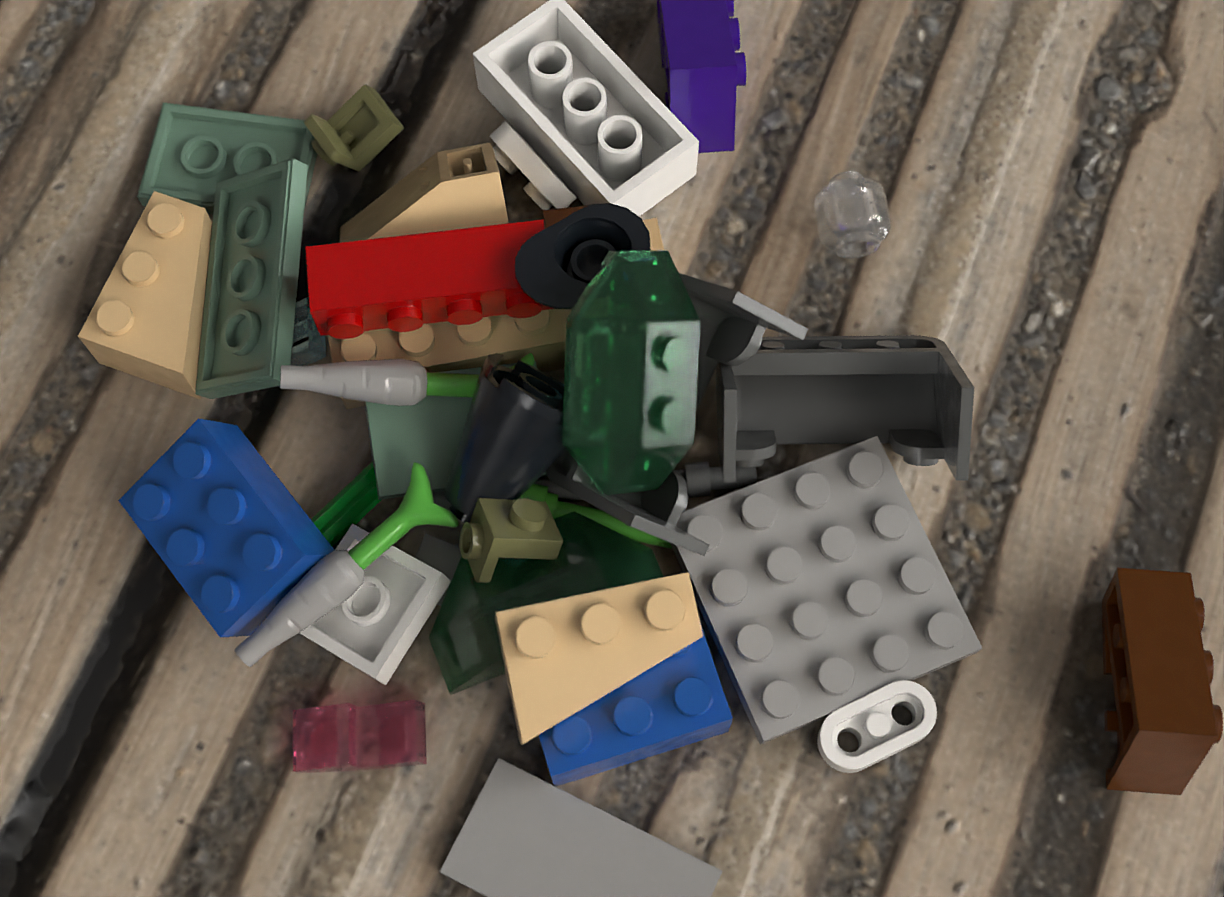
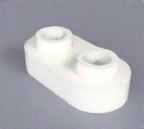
M506 120L490 135L496 143L493 147L496 160L511 175L520 169L530 180L523 189L542 210H549L552 206L556 209L567 208L577 198Z
M901 680L890 683L832 712L825 719L818 732L817 744L819 752L824 761L835 770L845 773L861 771L921 741L935 725L937 718L935 701L929 691L916 682ZM895 706L906 707L912 714L911 724L900 725L896 723L892 717V708ZM842 732L854 734L859 742L858 750L854 752L842 750L837 742L838 734Z

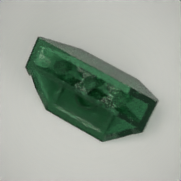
M609 251L601 264L603 268L588 284L566 318L562 444L584 472L594 481L593 484L599 492L605 495L657 490L694 444L700 338L699 316L669 251Z
M573 511L554 519L563 539L558 556L554 560L499 558L490 583H477L468 560L463 559L461 556L429 635V640L450 695L506 673L495 622L496 612L663 578L664 575L653 549Z

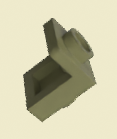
M366 84L328 121L313 114L304 121V124L315 138L311 142L312 147L324 161L332 166L339 163L358 172L404 129L379 93Z
M478 498L471 521L463 525L460 534L461 555L463 559L468 560L477 583H490L499 558L556 560L563 543L547 503L526 498L517 500Z

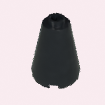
M502 354L488 355L481 367L445 490V497L451 503L450 511L464 523L471 521L478 498L519 499L588 428L594 418L593 411L588 404L582 413L571 404L577 394L549 374L518 360L514 369L501 366L499 364L504 357Z

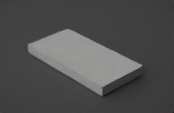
M500 758L497 759L439 871L441 874L485 897H711L722 874V870Z

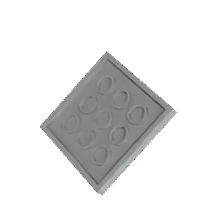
M878 436L688 509L681 514L676 527L709 544L705 556L671 543V547L683 573L689 572L694 598L760 745L828 717L835 710L890 683L901 680H915L974 655L983 649Z

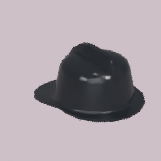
M611 203L591 204L536 233L522 244L515 258V277L524 293L535 302L554 309H577L592 303L606 302L619 296L629 286L630 281L645 267L651 252L650 233L642 219L626 207Z

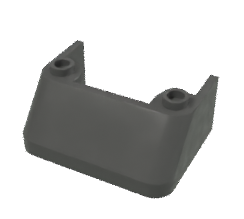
M646 264L630 281L629 286L619 295L575 392L577 395L571 403L580 413L583 412L588 404L593 411L594 418L588 428L546 470L549 480L630 527L705 556L709 544L676 527L681 514L686 510L688 491L685 479L680 474L670 470L671 465L718 362L729 366H738L746 362L759 350L766 328L804 340L808 328L736 290L653 264Z
M919 335L805 336L804 340L792 336L763 337L759 350L743 364L729 366L718 362L716 367L718 454L723 483H736V466L752 468L763 465L764 459L776 454V444H857L875 436H878L881 444L890 443L893 451L903 456V460L908 464L931 466L937 464L939 459H945L956 481L968 480L974 386L946 343L940 339Z

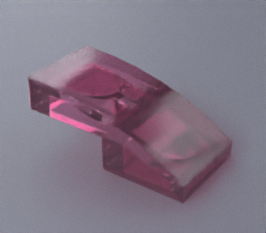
M414 699L361 707L350 703L293 710V772H342L427 764L425 703Z

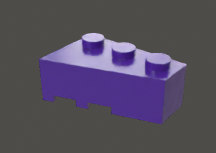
M656 0L662 68L665 69L667 92H665L666 107L699 141L698 153L734 151L737 86H746L745 53L735 52L740 50V27L738 18H731L734 16V0Z

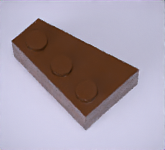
M1117 568L1102 599L1103 674L1112 675L1117 710L1104 712L1105 731L1117 732L1118 749L1117 761L1112 769L1106 770V790L1181 795L1213 744L1219 743L1223 734V713L1219 705L1213 704L1210 688L1214 674V661L1210 650H1204L1201 635L1205 618L1204 604L1201 598L1195 597L1191 573Z

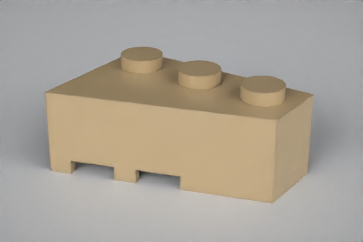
M154 191L78 335L79 339L98 363L198 399L201 396L196 395L195 390L212 232V221L205 208Z
M689 572L496 612L495 622L520 745L703 637Z

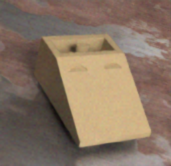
M492 143L436 152L341 226L340 243L509 223L500 173Z

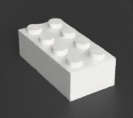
M549 0L473 53L478 90L569 187L584 206L611 203L626 207L637 216H641L696 175L699 141L565 0Z

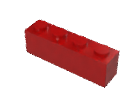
M544 219L306 246L309 307L320 336L330 335L333 338L350 339L358 337L364 331L389 328L396 332H410L421 328L423 324L448 321L455 325H470L479 322L483 317L507 314L513 318H529L538 315L542 310L554 309L535 302L524 293L515 277V258L522 244L536 233L545 229Z

